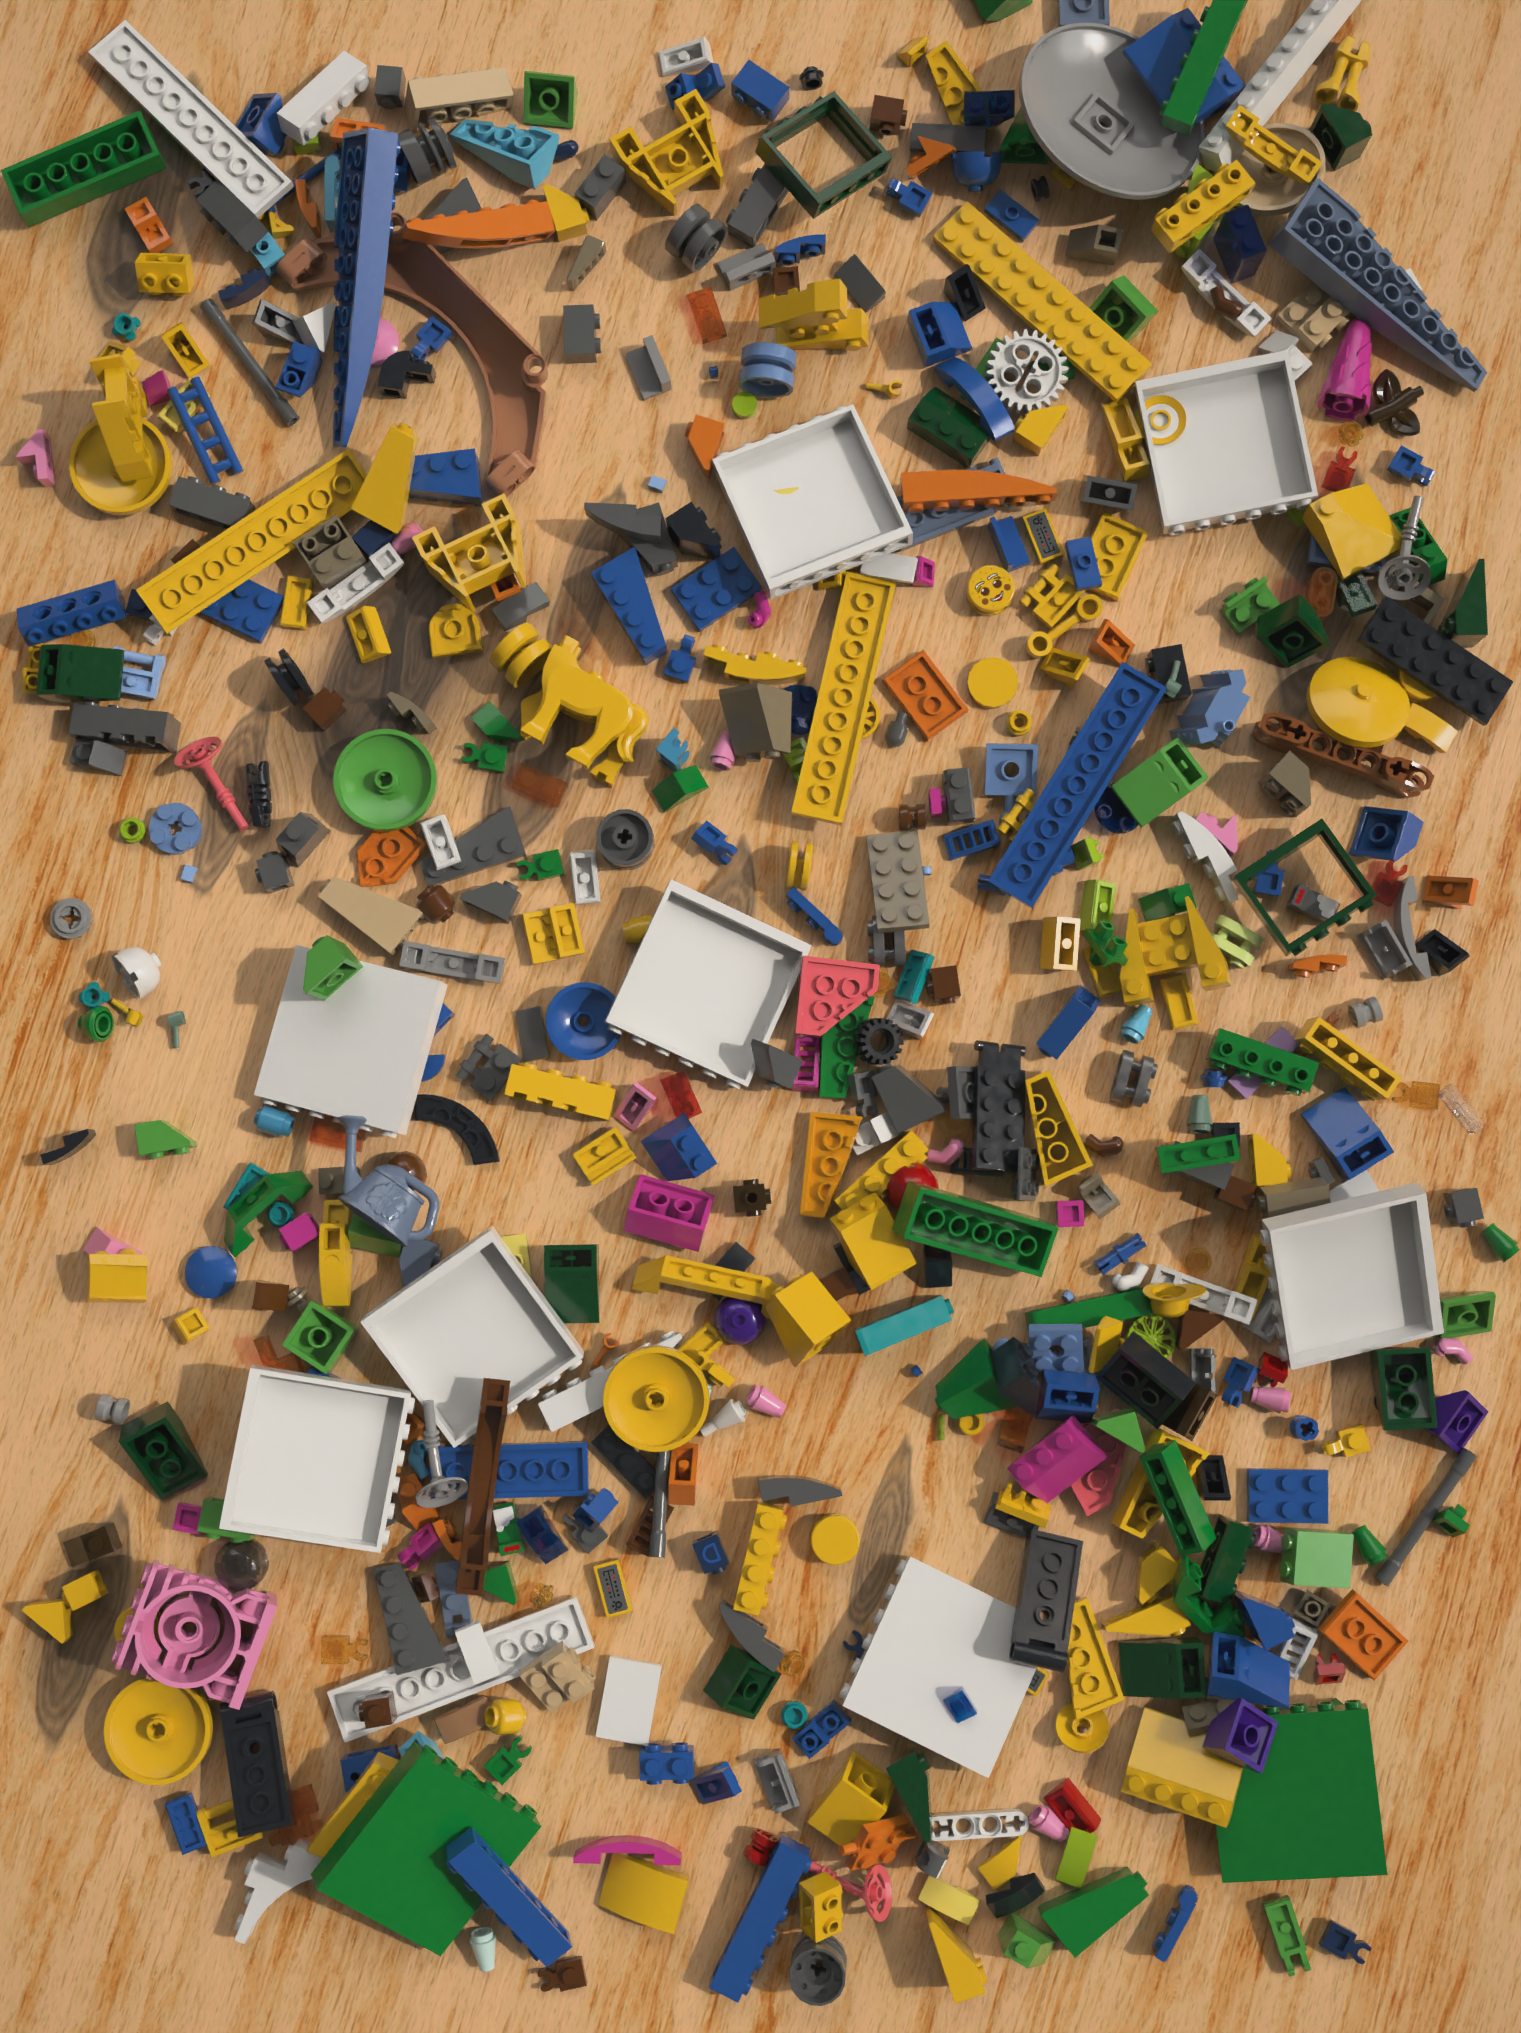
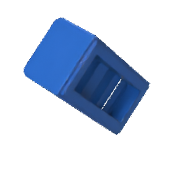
M994 820L943 836L950 861L996 848L1001 844ZM985 829L988 830L991 839L990 842L986 841L983 830ZM973 833H978L981 845H976ZM965 835H967L971 848L966 849L963 839ZM955 838L958 839V843L961 849L960 852H956L953 843V839Z

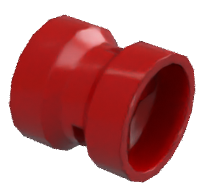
M754 1828L751 1835L752 1841L749 1845H746L743 1855L751 1862L765 1867L770 1859L769 1853L775 1849L778 1840L770 1833Z

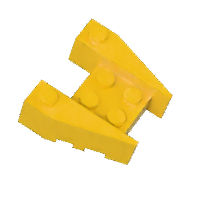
M697 89L674 101V114L681 126L646 147H643L631 126L609 138L610 151L617 163L625 168V174L672 215L677 214V202L673 196L709 175L713 177L719 189L723 188L724 175L717 151L709 109Z
M840 279L812 282L807 284L806 290L799 292L798 288H792L788 290V295L777 296L772 294L759 298V329L776 328V344L784 345L791 349H846L848 351H857L861 347L869 346V317L862 308L847 310V288Z
M121 354L89 359V363L106 397V401L92 403V408L111 456L110 463L113 472H118L122 482L153 477L151 455L143 441L142 417H148L147 397L137 377L131 378L133 371L131 368H126L125 360Z
M504 493L481 504L490 523L446 545L443 544L435 526L412 537L429 573L472 612H475L476 609L469 594L515 573L522 589L526 587L521 528Z
M1189 896L1185 897L1188 913L1140 923L1135 909H1129L1125 941L1128 945L1123 952L1128 961L1125 966L1121 965L1120 971L1121 988L1124 1003L1127 1006L1131 1007L1154 1002L1150 981L1151 976L1195 967L1199 969L1202 988L1205 991L1231 986L1227 961Z

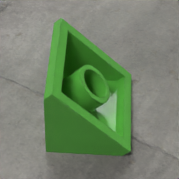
M525 71L524 123L573 128L578 95L575 76Z
M356 1214L353 1215L348 1231L351 1248L400 1258L403 1249L402 1245L373 1228Z
M1479 1291L1440 1298L1444 1333L1439 1334V1338H1454L1492 1331L1496 1300L1495 1293Z
M1125 1408L1098 1415L1089 1420V1423L1141 1453L1145 1451L1135 1411Z

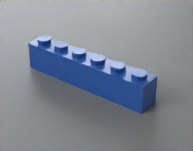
M472 1826L446 1846L448 1858L446 1864L454 1874L458 1872L463 1877L465 1886L471 1892L475 1890L479 1894L480 1901L487 1909L492 1908L502 1926H509L516 1941L519 1944L524 1943L528 1947V1951L535 1961L540 1960L548 1967L572 1948L569 1931Z
M781 1834L710 1978V1989L737 2003L742 1994L745 1996L748 1994L753 1980L750 1979L754 1970H760L765 1958L762 1953L766 1946L771 1947L777 1934L774 1929L778 1922L783 1923L789 1908L786 1905L789 1898L794 1899L799 1891L798 1880L801 1874H807L812 1864L810 1848Z

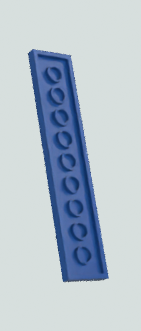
M1121 663L995 868L988 883L1031 909L1033 908L1167 687L1128 664Z

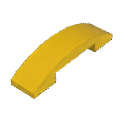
M1239 105L1225 126L1228 133L1244 149L1268 167L1292 180L1308 185L1323 162L1303 148L1300 152L1295 150L1259 125L1260 118Z

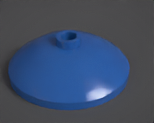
M589 982L575 983L559 991L550 1002L546 1012V1030L552 1044L564 1055L577 1060H592L607 1054L621 1037V1035L608 1030L609 1024L604 1022L615 996L606 988ZM581 1017H585L588 1020L586 1027L579 1025L578 1021Z

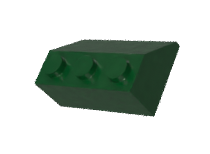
M936 386L920 400L908 418V430L966 468H971L991 439L980 426L981 417Z
M1219 1514L1213 1530L1216 1539L1206 1549L1200 1566L1203 1576L1201 1578V1591L1197 1593L1204 1598L1227 1604L1229 1598L1233 1599L1236 1593L1237 1584H1235L1238 1573L1242 1574L1246 1565L1244 1556L1247 1548H1252L1255 1534L1253 1533V1527Z

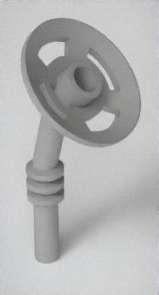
M1421 496L1413 497L1407 523L1403 525L1404 530L1401 532L1403 535L1400 536V540H1402L1400 555L1389 560L1378 574V585L1381 592L1391 599H1412L1424 592L1431 581V570L1427 562L1420 557L1410 555L1412 543L1416 541L1414 537L1417 536V532L1415 531L1419 529L1417 523L1424 500ZM1409 560L1417 562L1420 565L1414 566L1409 563ZM1390 566H1392L1388 572V576L1385 577L1386 571ZM1420 573L1424 574L1421 582L1414 587L1413 585L1419 580ZM1394 583L1398 586H1404L1405 591H1396L1388 586Z
M434 1400L423 1401L426 1430L423 1432V1435L425 1436L424 1445L428 1448L432 1480L417 1493L416 1502L424 1508H435L452 1503L462 1497L468 1490V1484L463 1478H446L442 1476L438 1450L440 1436L438 1435L439 1430L436 1429ZM456 1483H460V1485L458 1486V1488L455 1489V1488H456Z

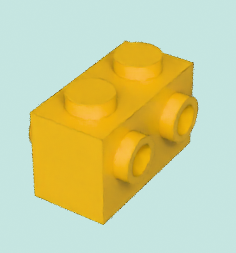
M140 253L135 261L139 292H148L150 295L173 293L175 296H183L190 293L195 284L191 254Z
M826 1871L799 1883L801 1930L815 1943L842 1931V1887L839 1881L830 1876Z

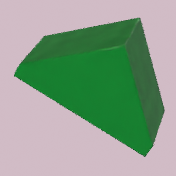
M694 765L673 772L652 789V792L665 813L709 788L697 766Z
M507 1561L488 1567L487 1571H485L483 1589L514 1606L519 1599V1594L510 1562Z

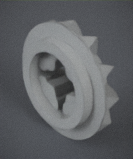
M77 898L63 899L54 906L51 912L50 921L52 928L61 937L67 939L81 938L85 932L89 931L90 924L93 921L91 916L92 910L85 902ZM74 911V915L81 918V920L74 921L73 926H70V922L62 919V917L71 916Z

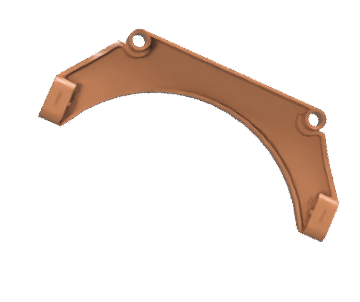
M392 212L391 221L393 222V227L401 226L398 231H393L392 236L389 237L384 291L413 301L439 317L459 336L475 358L485 379L492 409V444L483 482L497 496L504 493L507 498L537 468L546 406V391L540 386L548 379L546 361L431 244L401 238L400 231L407 220L400 213ZM335 236L312 240L310 238L303 239L278 262L276 272L297 291L334 287L339 280L338 272L334 271V260L339 257V248H334ZM534 366L542 368L538 373H532L530 369Z

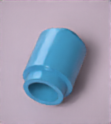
M266 1105L262 1110H257L254 1118L257 1130L278 1137H289L295 1122V1117L290 1116V1113Z

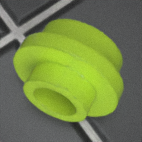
M131 817L121 823L119 833L126 842L137 843L144 838L146 827L141 820ZM137 827L136 834L130 835V828Z

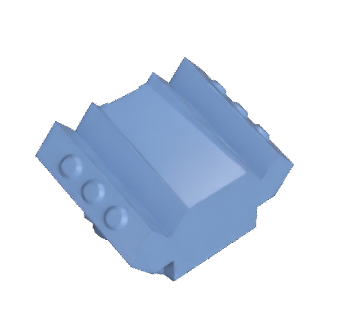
M1243 669L1216 670L1200 675L1203 687L1192 689L1193 696L1182 715L1177 716L1180 728L1169 731L1172 741L1179 737L1183 744L1211 742L1218 747L1225 742L1230 733L1222 730L1223 723L1226 720H1232L1236 724L1250 699V696L1242 693L1246 685ZM1225 723V728L1231 730L1232 725Z

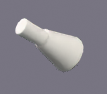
M730 1399L712 1421L701 1427L700 1431L706 1437L717 1429L745 1422L744 1415L747 1412L740 1401L735 1402L733 1399Z

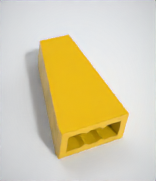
M402 422L399 424L394 423L390 426L351 507L352 510L396 534L402 530L405 522L418 435L413 433L414 429Z

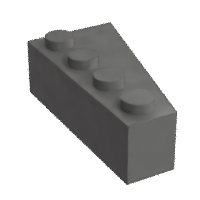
M83 701V704H73L68 734L75 739L79 738L93 742L98 740L107 744L176 753L181 723L169 712L138 708L127 709L116 705L104 707L98 706V704Z

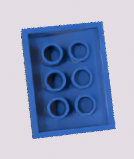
M1189 8L1171 15L1126 47L1122 52L1161 106L1165 99L1170 100L1173 93L1169 91L1175 76L1180 77L1183 70L1179 68L1185 52L1190 54L1193 47L1189 45L1195 29L1200 31L1202 26ZM1223 57L1194 125L1229 108L1246 87L1225 57Z

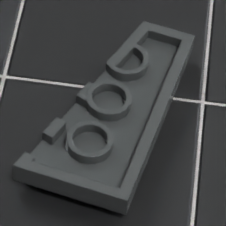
M509 806L455 840L462 862L437 871L431 855L421 861L420 864L427 885L433 884L437 886L527 855L511 807Z
M399 1562L374 1569L396 1674L401 1675L450 1661L427 1617L428 1615L416 1595V1591L402 1563Z

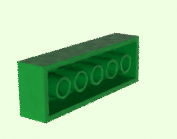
M139 110L1 170V173L19 214L26 224L32 227L164 170L167 166L151 130Z
M909 1180L892 1231L904 1239L1042 1277L1059 1228L1037 1217Z

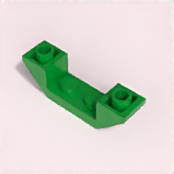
M303 1171L266 1174L227 1209L224 1242L234 1257L239 1255L255 1240L246 1225L252 1222L268 1205L272 1204L279 1195H284L295 1204L313 1188V1185Z
M1187 1555L1181 1556L1173 1579L1175 1604L1203 1633L1213 1634V1632L1245 1637L1244 1624L1246 1621L1242 1611L1236 1609L1230 1601L1227 1604L1222 1603L1212 1608L1207 1601L1204 1602L1197 1593L1201 1591L1202 1570Z

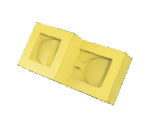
M928 1876L918 1900L966 1925L971 1924L981 1902L979 1898L958 1886L954 1887L940 1878Z

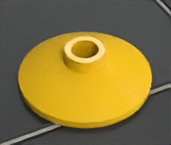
M1156 395L1145 400L1146 411L1153 405L1166 404L1177 412L1179 418L1178 427L1172 435L1166 438L1152 437L1154 445H1166L1178 439L1183 433L1186 425V413L1180 402L1173 397ZM1138 408L1135 420L1145 440ZM1165 410L1155 411L1151 415V426L1159 431L1167 429L1171 423L1170 414ZM1165 414L1168 418V423L1163 427L1156 426L1153 422L1155 415Z
M1071 1702L1065 1705L1058 1713L1056 1732L1060 1741L1070 1750L1079 1753H1089L1099 1749L1106 1742L1109 1735V1721L1102 1709L1080 1719H1075ZM1083 1727L1087 1730V1732L1081 1734L1077 1731V1729Z

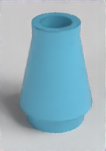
M1139 1004L1134 1013L1121 1026V1037L1133 1044H1139L1140 1040H1144L1153 1010L1146 1005Z

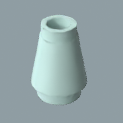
M491 1927L477 1928L471 1932L469 1942L479 1970L482 1972L490 1971L495 1968L496 1934L493 1933Z

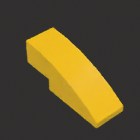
M1127 398L1121 399L1117 403L1113 401L1102 404L1110 441L1124 482L1149 476L1150 462L1142 445L1143 437Z
M1253 1232L1233 1290L1258 1300L1252 1320H1254L1267 1288V1277H1270V1271L1266 1268L1263 1254L1267 1253L1266 1246L1262 1244L1260 1233Z

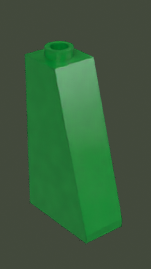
M1125 1867L1082 1886L1081 1889L1077 1888L1042 1903L1037 1908L1041 1917L1073 1957L1076 1958L1149 1896L1145 1889L1148 1883L1138 1871L1133 1873L1129 1867Z

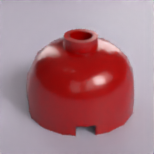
M917 1162L913 1163L915 1166L910 1168L903 1166L888 1182L887 1189L889 1194L886 1196V1199L897 1211L899 1210L909 1180L939 1189L937 1179L924 1164Z

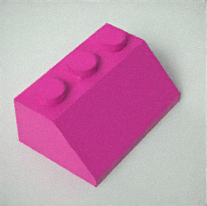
M640 1174L627 1211L623 1231L699 1252L715 1195Z
M1072 1415L1015 1459L1007 1469L1024 1490L1048 1503L1107 1458V1455L1077 1418Z

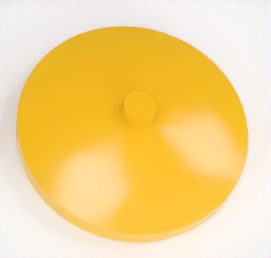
M142 418L143 441L151 455L153 477L122 482L118 472L114 473L112 470L111 456L97 419L88 424L75 439L69 456L70 476L78 493L94 508L113 515L135 514L152 506L166 491L173 471L172 453L161 432L146 419Z
M1341 657L1330 660L1315 672L1307 688V706L1314 721L1329 736L1347 745L1363 748L1384 745L1399 735L1409 717V698L1398 678L1382 665L1368 659Z
M646 1346L626 1354L612 1368L603 1392L604 1412L612 1430L627 1444L649 1452L669 1451L687 1443L701 1429L709 1408V1388L702 1370L688 1355L667 1346Z
M146 1677L140 1678L124 1688L110 1705L104 1723V1741L112 1762L124 1775L146 1785L170 1784L191 1773L205 1757L213 1734L210 1708L196 1687L184 1689L170 1687L153 1677L151 1680L146 1679Z

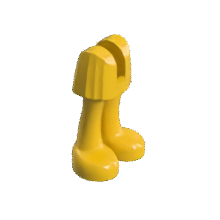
M1347 35L1334 53L1336 64L1331 77L1319 84L1315 89L1314 98L1317 102L1321 104L1332 103L1339 93L1345 70H1350L1345 87L1339 96L1337 106L1354 112L1357 111L1360 105L1357 83L1361 71L1368 67L1370 43L1362 41L1355 53L1356 55L1351 52L1355 38Z

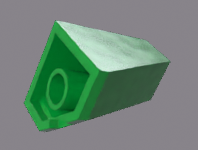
M1020 107L999 149V153L1002 154V163L1047 165L1049 156L1044 152L1030 131Z
M985 1338L935 1385L937 1393L935 1398L936 1404L942 1412L945 1411L952 1419L1018 1407L997 1390L990 1358L993 1347Z

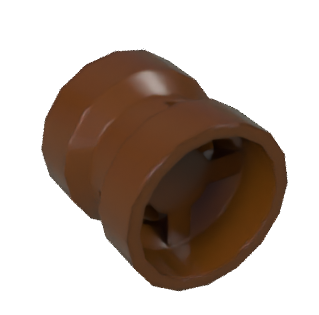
M899 804V830H908L911 827H915L917 830H925V804H917L915 807Z

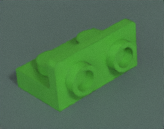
M1266 576L1259 581L1257 578L1252 579L1244 586L1245 590L1240 594L1234 592L1223 600L1225 604L1220 609V612L1237 635L1255 624L1260 615L1280 605L1266 585L1268 581Z

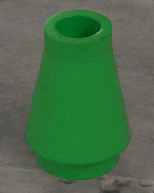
M1494 1223L1481 1232L1496 1258H1500L1503 1263L1520 1250L1516 1245L1517 1242L1500 1230Z
M1366 1525L1351 1532L1354 1534L1363 1562H1367L1369 1567L1388 1557L1385 1553L1386 1548L1368 1530Z

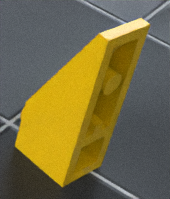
M1173 1592L1156 1598L1151 1603H1145L1101 1622L1107 1632L1171 1635V1637L1184 1633L1186 1631L1185 1628L1191 1625L1187 1615L1175 1604Z

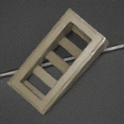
M590 235L586 236L567 277L570 290L574 291L605 255L607 250L604 241Z

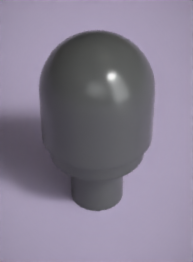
M898 711L895 721H891L888 725L885 740L889 746L899 747L905 742L908 732V726L905 725L907 713Z

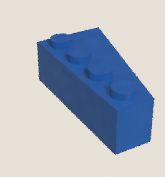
M475 448L416 455L408 498L427 499V501L436 502L437 500L449 501L462 505L466 503L482 507L483 494L479 460Z
M634 546L591 572L593 582L645 665H648L666 654L667 648Z

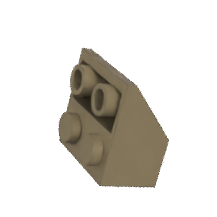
M337 515L293 541L324 590L326 588L332 589L367 563Z
M1289 751L1269 770L1258 784L1262 786L1261 790L1265 795L1270 798L1274 797L1281 803L1280 807L1288 815L1293 814L1297 817L1311 805L1309 767Z

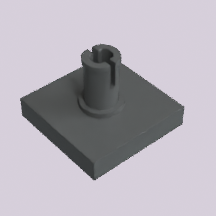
M947 1067L948 1087L937 1088L936 1094H947V1096L939 1098L944 1103H950L951 1119H973L974 1067Z

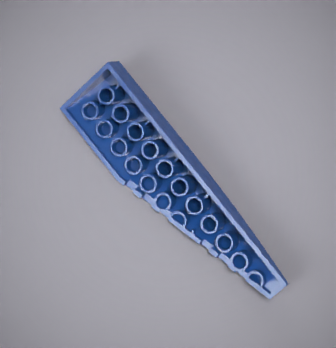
M364 128L343 133L334 237V248H339V257L334 260V271H337L339 274V280L334 286V296L339 301V306H336L334 311V351L339 352L338 363H334V375L338 377V384L334 389L333 400L338 405V410H335L333 413V446L347 447L369 374L383 301L389 237L393 233L391 212L396 203L393 190L398 178V169L395 167L396 157L400 153V141H398V133L374 128Z

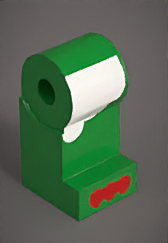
M515 1502L493 1506L500 1556L524 1551L527 1547Z

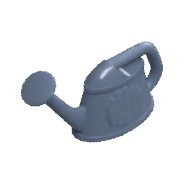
M353 1115L339 1116L338 1121L345 1128L346 1148L343 1195H340L338 1200L373 1228L404 1247L408 1246L407 1241L426 1239L433 1232L438 1217L440 1201L437 1194L405 1169L396 1165L376 1166L364 1179L361 1178L356 1168V1136L360 1126L366 1123L367 1119L362 1116ZM408 1185L429 1201L424 1227L418 1231H412L421 1205L425 1201L411 1190Z

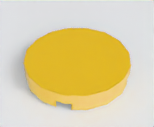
M996 657L985 658L977 662L969 672L967 688L974 702L990 709L999 708L1009 703L1016 694L1018 687V677L1015 669L1004 659Z

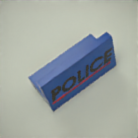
M1010 516L996 521L995 517L990 518L987 528L1003 569L1009 573L1028 566L1030 560L1013 517Z

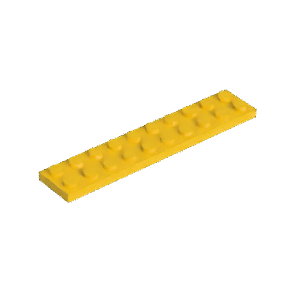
M968 201L933 235V241L962 267L968 264L974 278L1034 331L1037 330L1041 337L1046 333V341L1048 343L1055 339L1054 347L1056 349L1062 347L1060 354L1067 357L1071 364L1115 403L1135 384V381H1138L1151 368L1152 363Z
M348 448L138 588L136 592L166 634H168L296 548L293 541L331 517L337 515L340 518L351 511V507L367 474Z
M846 572L791 815L842 826L896 582Z

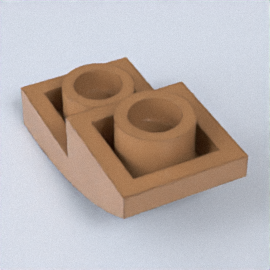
M485 1695L476 1698L461 1708L456 1706L433 1719L444 1744L463 1738L486 1726L485 1711L490 1704Z

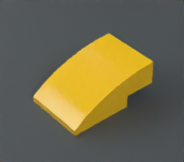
M612 1853L598 1905L632 1921L674 1935L689 1882V1875L666 1869L664 1865H654V1862L624 1853Z

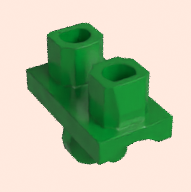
M1099 921L1095 929H1085L1083 936L1091 945L1092 951L1089 955V961L1094 966L1102 965L1107 967L1115 962L1125 966L1128 959L1123 952L1128 944L1119 936L1111 937L1115 927L1109 921Z

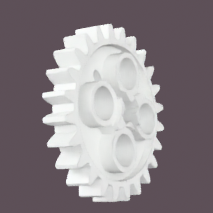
M1024 329L1021 337L1014 331L1012 340L1005 335L1003 338L1004 345L997 342L995 346L997 351L991 350L989 355L993 360H988L986 366L991 368L985 374V377L992 378L988 382L989 385L995 387L994 391L997 395L1001 396L1000 400L1002 403L1004 401L1008 402L1007 410L1014 405L1018 414L1022 407L1025 408L1027 414L1031 411L1032 407L1035 410L1041 409V404L1046 408L1050 407V399L1055 402L1057 401L1059 396L1056 392L1062 393L1064 387L1061 384L1066 383L1068 380L1062 374L1067 373L1069 367L1061 366L1065 363L1067 357L1058 356L1062 351V347L1054 349L1053 346L1056 340L1053 339L1049 343L1046 342V333L1041 339L1038 338L1037 330L1033 332L1032 336H1029L1027 329ZM1022 350L1027 354V358L1019 359L1015 352ZM1037 352L1038 356L1021 390L1017 392L1016 387L1033 353ZM1046 362L1050 370L1042 371L1039 369L1038 363ZM1004 374H1014L1016 381L1008 382L1005 380ZM1028 384L1037 386L1038 393L1032 394L1028 392L1026 386Z

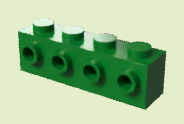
M1221 1028L1215 1030L1205 1059L1212 1062V1067L1226 1070L1227 1067L1237 1070L1236 1075L1251 1079V1076L1260 1078V1083L1275 1088L1276 1084L1286 1088L1285 1092L1295 1096H1301V1093L1310 1092L1319 1062Z
M1172 1440L1154 1444L1139 1458L1179 1554L1184 1556L1204 1552L1216 1539V1535L1177 1442Z

